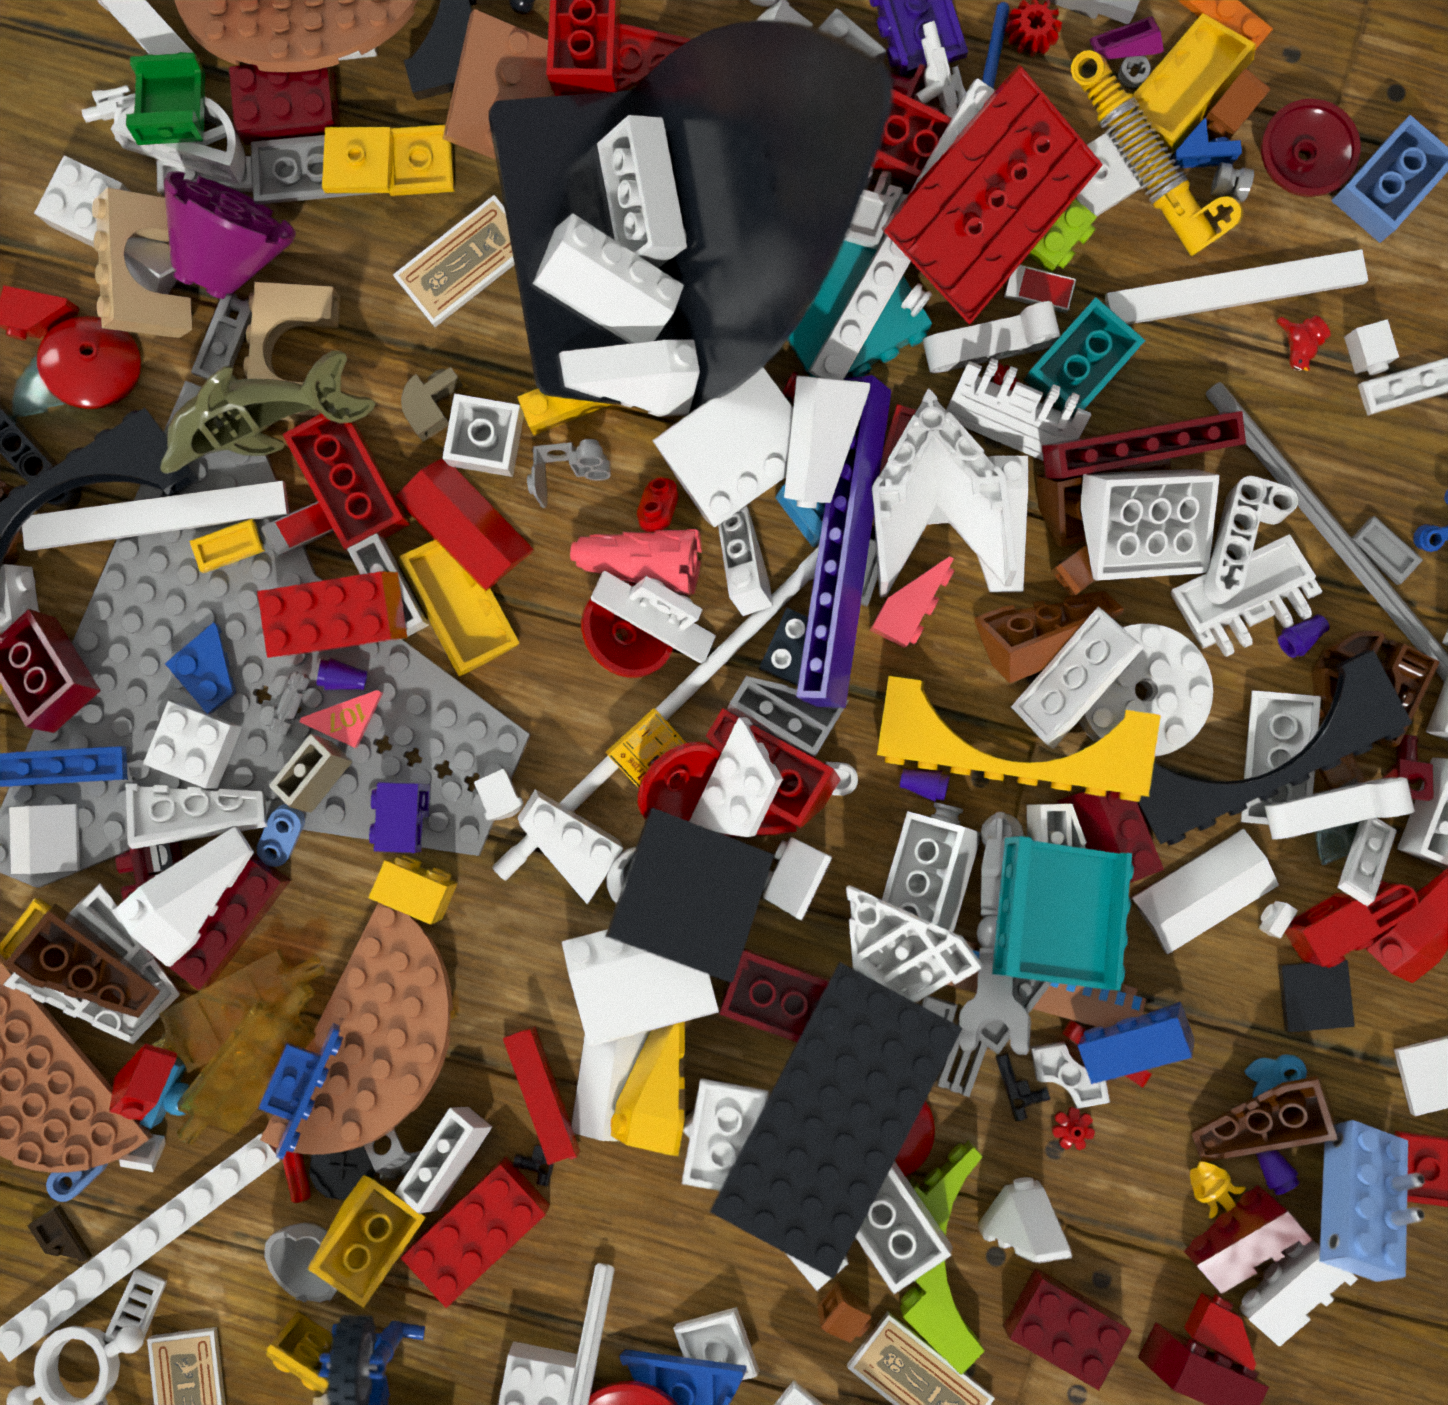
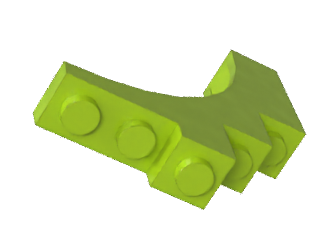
M969 1140L964 1145L961 1143L956 1145L947 1156L949 1160L941 1169L936 1167L926 1176L923 1187L913 1178L909 1181L945 1236L954 1200L966 1177L983 1157ZM944 1260L915 1280L920 1286L917 1289L913 1287L906 1292L901 1300L900 1309L903 1318L962 1375L985 1350L979 1338L963 1320L953 1302L947 1282Z

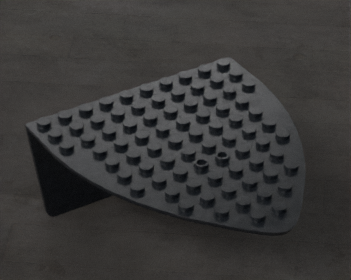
M755 20L737 22L715 28L689 40L669 54L629 91L496 101L489 109L488 118L534 378L538 389L546 396L621 405L620 401L605 396L599 398L565 387L559 353L562 351L630 343L533 284L555 228L571 214H575L615 240L597 143L628 115L663 118L683 228L687 236V247L658 268L684 286L674 313L654 341L694 340L700 373L689 411L690 414L707 401L721 398L736 390L754 376L783 346L819 293L851 228L889 118L893 86L890 74L884 64L866 51L815 27L790 21Z

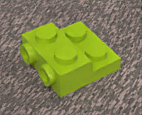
M1074 199L1028 256L1047 272L1052 273L1057 266L1064 269L1076 254L1072 250L1078 241L1084 245L1096 230L1092 224L1097 216Z

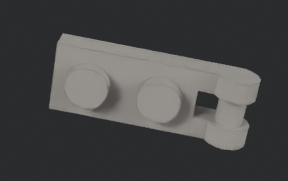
M227 293L225 299H220L192 368V374L207 380L224 366L233 368L246 336L247 326L252 321L249 299L245 301L238 299L237 294ZM233 310L239 312L236 320L229 318Z

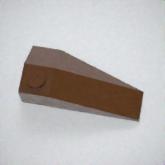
M1171 458L1093 473L1171 470ZM1046 474L1037 475L1038 508L1057 546L1062 547L1086 541L1081 512L1083 475L1067 478H1046Z
M57 904L53 905L3 964L33 986L43 989L46 987L62 992L64 995L72 998L85 999L97 1003L98 1006L136 1018L141 1016L161 991V989L85 924Z
M1318 1076L1283 1082L1192 1130V1136L1200 1160L1205 1162L1338 1140L1336 1118L1327 1090Z

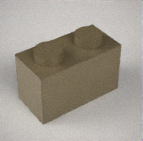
M310 734L269 787L289 807L312 813L353 761L332 741Z

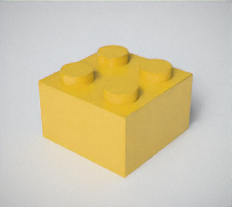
M408 855L396 856V858L384 860L368 898L431 925L443 919L458 883L450 880L452 874L435 867L433 870H426L420 867L422 862Z

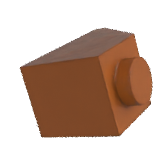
M1245 68L1206 116L1207 133L1214 139L1226 137L1230 140L1254 112L1271 88Z
M1086 545L1051 570L1069 596L1076 595L1094 581Z
M839 1280L817 1306L821 1328L825 1332L849 1343L856 1336H863L871 1325L870 1318L872 1315L869 1306Z

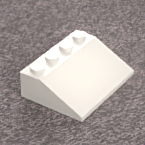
M762 367L739 388L721 398L707 401L652 441L704 519L715 528L786 477L794 408L764 367Z
M1198 469L1083 474L1081 512L1093 579L1111 580L1208 573L1220 475Z
M607 930L562 941L568 974L589 1047L719 1012L710 975L606 938Z

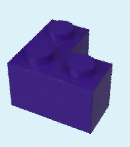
M377 782V789H373L371 793V808L376 810L375 823H371L369 829L370 844H374V851L421 852L423 818L429 817L431 784Z

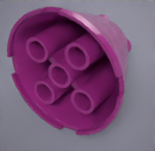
M169 172L164 179L170 261L171 266L175 269L173 276L180 282L192 285L194 282L205 287L206 292L210 295L225 299L227 293H234L293 243L296 236L294 228L286 220H283L282 224L272 218L273 210L263 204L255 205L253 198L211 179L198 176L197 181L184 179V172Z

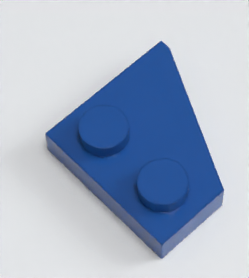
M215 622L165 663L207 714L215 712L236 694L233 677L229 674L230 664L227 652H224L222 645L221 627Z

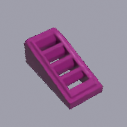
M1153 16L1089 39L1092 50L1101 54L1105 59L1153 55L1164 52L1161 30Z

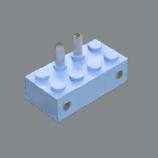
M1354 1120L1336 1124L1338 1140L1327 1141L1324 1145L1319 1262L1376 1282L1406 1277L1407 1224L1420 1222L1424 1219L1422 1209L1417 1207L1407 1209V1190L1421 1187L1425 1183V1178L1419 1173L1408 1174V1140Z

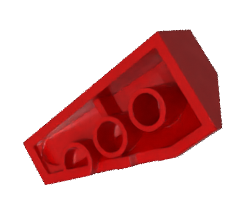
M723 708L706 734V737L721 754L738 718H740ZM752 724L749 728L758 743L763 742L769 753L771 763L777 767L783 778L769 809L774 814L802 828L825 807L841 779L830 766Z
M1448 868L1416 893L1419 903L1418 909L1413 915L1374 937L1375 942L1366 948L1391 974L1410 983H1414L1436 966L1448 950Z

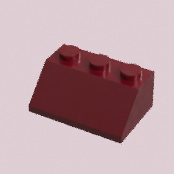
M1085 789L1056 800L1058 804H1073L1087 843L1085 844L1086 849L1117 854L1132 853L1131 863L1133 864L1134 872L1130 883L1164 870L1137 801L1119 799L1120 792L1106 790V796L1086 794Z

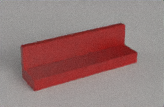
M536 1026L504 1037L503 1041L547 1164L551 1165L566 1158L570 1160L577 1158L581 1150Z

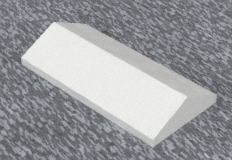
M1251 691L1244 779L1261 775L1279 767L1306 746L1318 731L1321 696ZM1315 771L1308 773L1310 778L1301 784L1291 786L1288 783L1277 788L1279 793L1272 798L1264 801L1256 798L1246 803L1248 808L1241 812L1240 822L1269 825L1264 806L1313 794Z
M1241 829L1137 893L1131 899L1164 952L1169 954L1276 888L1279 884L1267 857L1247 832Z
M650 1031L591 1047L588 1046L586 1036H584L572 1120L574 1134L601 1141H619L610 1136L611 1118L615 1113L616 1102Z

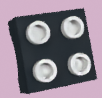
M786 608L759 667L760 670L798 686L808 622L807 616Z

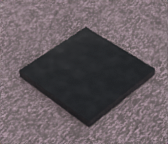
M650 808L605 937L733 983L774 854L658 809Z

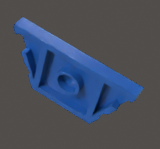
M627 1349L620 1354L622 1365L627 1364L634 1381L647 1383L659 1388L671 1396L679 1405H730L747 1372V1366Z

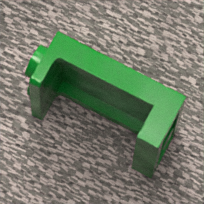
M179 52L176 54H146L144 56L130 57V66L136 75L135 107L133 114H126V127L137 145L204 141L206 73L196 54Z

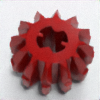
M1022 0L1018 5V9L1014 8L1009 14L1010 21L1006 25V33L1011 34L1008 40L1009 45L1019 44L1018 54L1027 49L1032 58L1036 55L1037 50L1045 54L1048 52L1050 45L1054 46L1059 39L1058 32L1062 28V21L1057 20L1059 9L1049 10V0L1044 2L1043 5L1039 4L1038 0H1032L1030 4Z

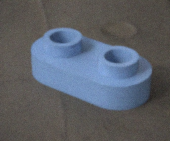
M283 804L272 812L267 821V827L264 828L257 845V854L262 862L276 867L283 865L289 859L305 825V817L301 810ZM280 821H285L289 828L283 827ZM269 848H273L277 855L271 853Z
M108 1163L84 1171L51 1173L46 1182L47 1192L56 1201H69L79 1195L105 1170ZM65 1177H69L72 1180L71 1187L65 1184Z

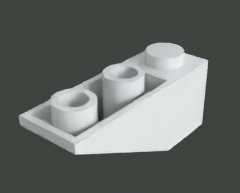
M746 506L718 525L729 597L743 616L773 607L768 574L750 512Z

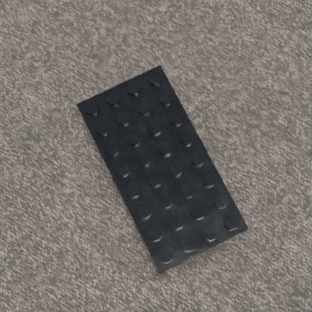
M838 962L763 1109L710 1208V1213L834 1279L963 1028L847 965Z

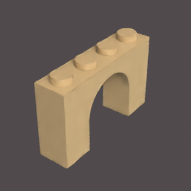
M106 188L94 199L92 204V215L97 219L94 249L98 251L99 264L95 270L96 282L100 284L97 314L101 317L102 328L175 338L182 337L192 330L191 298L161 294L145 289L131 276L124 259L125 245L130 238H146L169 242L165 198Z
M266 282L254 283V292H251L249 295V309L252 312V321L246 329L247 343L250 344L249 357L246 356L244 359V374L247 376V379L283 380L276 375L273 369L272 351L278 338L289 329L298 326L338 328L341 296L334 287ZM293 382V383H297V384H301V385H302L304 382ZM312 409L295 413L281 420L306 422L321 413Z

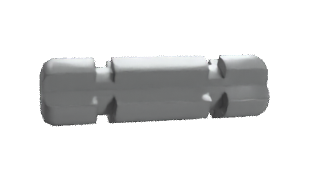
M299 672L291 674L288 681L290 686L285 688L276 713H278L277 717H273L269 726V730L279 735H286L291 726L289 721L294 719L303 698L301 693L303 690H306L310 681L307 675Z

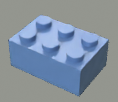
M1409 115L1331 201L1381 243L1399 227L1448 172V147L1414 117Z

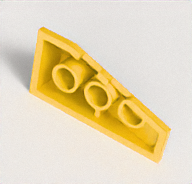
M685 1022L650 1031L616 1102L615 1113L611 1118L610 1124L611 1137L628 1146L672 1156L679 1155L684 1127V1110H679V1089H685V1077H680L679 1060L685 1054Z

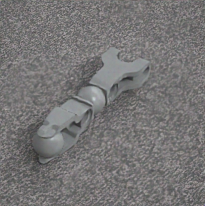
M996 812V814L987 818L981 829V839L986 848L981 868V916L983 919L978 925L977 938L982 947L979 949V960L983 967L978 970L977 994L960 1011L959 1026L963 1029L959 1035V1044L963 1051H973L979 1045L982 1027L988 1022L1000 1021L1009 1028L1013 1051L1018 1055H1026L1030 1046L1031 1018L1025 1008L1015 999V978L992 975L1005 838L1024 835L1022 825L1018 819L1003 812Z

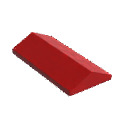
M442 458L421 469L395 496L400 504L485 592L534 550L455 467L449 466Z

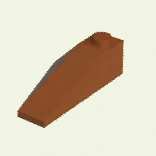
M1105 591L1068 596L1064 599L1063 603L1046 605L1044 600L1033 602V607L1015 610L1014 605L1004 606L975 617V625L992 666L1009 683H1012L1045 668L1097 607L1103 609L1113 619L1123 614L1124 608Z

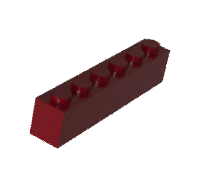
M1221 412L1042 445L1046 478H1067L1246 444L1243 412Z

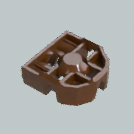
M1380 631L1347 634L1322 650L1311 673L1314 696H1321L1320 708L1326 717L1336 691L1339 674L1324 668L1325 660L1331 656L1342 662L1365 650H1374L1377 654L1381 645L1389 649L1384 661H1380L1409 718L1412 720L1440 661L1406 644L1388 640L1385 638L1386 634ZM1405 733L1388 741L1383 737L1373 743L1384 749H1390L1400 745Z

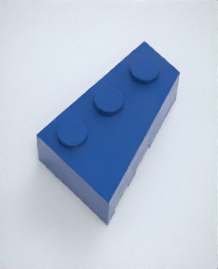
M1178 1002L1138 1017L1123 1019L1117 1022L1116 1025L1107 1028L1099 1026L1088 1029L1083 1033L1084 1036L1080 1038L1077 1046L1092 1085L1192 1058L1195 1039L1182 1003Z

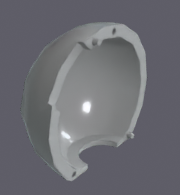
M299 1223L283 1227L272 1234L265 1243L264 1257L269 1271L284 1290L295 1297V1300L299 1299L303 1302L307 1300L315 1302L330 1301L337 1292V1289L307 1269L328 1232L325 1228L316 1224Z

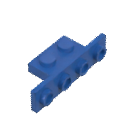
M335 1023L332 1024L319 1054L291 1043H286L260 1101L258 1109L289 1120L276 1149V1158L283 1160L287 1151H294L301 1134L296 1129L301 1118L308 1119L315 1100L310 1099L315 1087L321 1088L327 1077L329 1068L324 1066L329 1055L336 1056L341 1046L343 1037L339 1035L340 1027Z

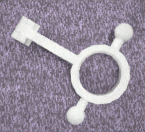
M74 1325L55 1331L43 1342L36 1356L34 1367L35 1384L31 1387H15L8 1394L6 1404L33 1405L34 1400L41 1397L45 1405H108L105 1396L111 1392L118 1379L120 1366L118 1354L120 1352L128 1354L136 1352L144 1342L142 1330L135 1325L125 1326L118 1332L116 1340L110 1343L104 1340L105 1333L96 1328ZM72 1338L83 1340L89 1344L98 1356L100 1366L98 1383L93 1392L84 1399L74 1397L68 1393L59 1377V1355L63 1346Z

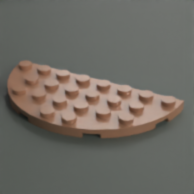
M418 0L174 1L190 35L215 56L235 65H238L240 62L257 65L260 71L302 72L340 64L338 58L357 51L363 55L378 47L409 21L415 13L413 7Z
M379 902L305 1048L319 1054L332 1024L339 1025V1035L343 1037L341 1046L336 1056L329 1055L324 1066L329 1068L325 1082L321 1088L315 1087L310 1098L315 1100L312 1111L307 1120L301 1118L296 1129L301 1134L293 1151L294 1153L331 1154L345 1152L380 1139L394 1130L395 1126L403 1121L410 1112H414L431 1090L444 1063L451 1037L449 1035L450 1011H453L449 977L442 956L433 939L429 938L416 918ZM272 1115L260 1141L277 1148L289 1120Z
M0 954V1156L13 1161V1165L30 1170L69 1173L88 1170L118 1160L150 1140L153 1135L145 1126L140 1124V1120L126 1119L122 1115L109 1112L113 1087L45 1006L31 998V995L16 988L13 990L3 985L13 974V971L3 965L6 960Z

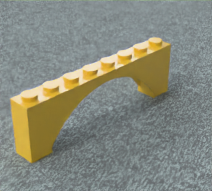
M893 676L888 677L877 755L885 756V763L904 765L905 759L918 761L917 767L923 769L937 770L938 764L951 766V773L970 775L972 769L984 771L983 778L1004 781L1005 774L1018 776L1017 783L1037 786L1038 780L1052 782L1051 788L1071 791L1072 785L1086 787V794L1106 796V790L1120 792L1119 799L1140 802L1141 795L1149 797L1161 718L1159 714L1125 710L1124 719L1111 732L1080 752L1045 762H1015L982 752L954 733L941 719L924 691L925 681Z

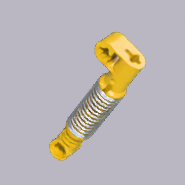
M1091 50L1079 53L1071 64L1073 79L1079 83L1084 93L1090 92L1087 97L1089 100L1094 99L1092 101L1093 107L1099 106L1096 109L1099 125H1101V128L1110 127L1106 130L1105 134L1112 132L1109 140H1116L1113 146L1119 145L1118 153L1123 151L1124 154L1121 156V159L1127 157L1128 160L1125 165L1131 163L1132 167H1130L1129 171L1133 169L1136 171L1133 177L1137 175L1140 177L1137 183H1144L1141 189L1147 188L1148 191L1145 195L1151 194L1152 197L1149 201L1154 208L1162 211L1190 256L1192 257L1235 228L1243 217L1241 202L1231 196L1220 197L1201 209L1189 191L1190 182L1185 178L1186 175H1183L1184 172H1177L1180 166H1173L1176 161L1175 159L1169 160L1172 153L1166 154L1168 147H1162L1164 141H1157L1160 135H1153L1156 129H1149L1152 122H1146L1148 116H1142L1143 110H1138L1139 104L1135 100L1136 98H1134L1132 93H1126L1124 89L1119 91L1121 84H1115L1117 81L1116 76L1110 77L1113 72L1108 66L1107 60L1101 54ZM1094 59L1097 63V72L1093 77L1085 78L1082 73V67L1086 61ZM1221 205L1225 208L1232 206L1234 210L1230 214L1232 220L1230 222L1226 219L1218 221L1217 223L1222 231L1217 234L1204 213L1209 210L1212 216L1216 217L1221 213L1219 208Z

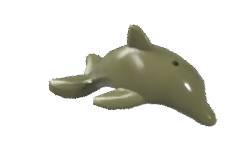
M331 351L323 355L310 369L302 385L275 379L238 380L232 375L233 368L224 366L211 375L198 394L187 401L175 413L167 429L168 449L161 460L160 468L163 473H172L197 458L224 450H229L243 456H265L283 449L284 442L260 432L282 418L314 409L331 421L351 423L369 414L376 403L368 397L355 396L341 391V374L347 361L346 354L341 351Z

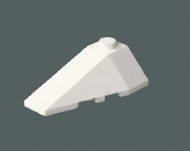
M661 340L562 351L559 353L564 385L567 388L599 398L605 396L620 401L621 405L630 408L636 406L648 410V414L655 416H684L689 414L700 373L694 340Z

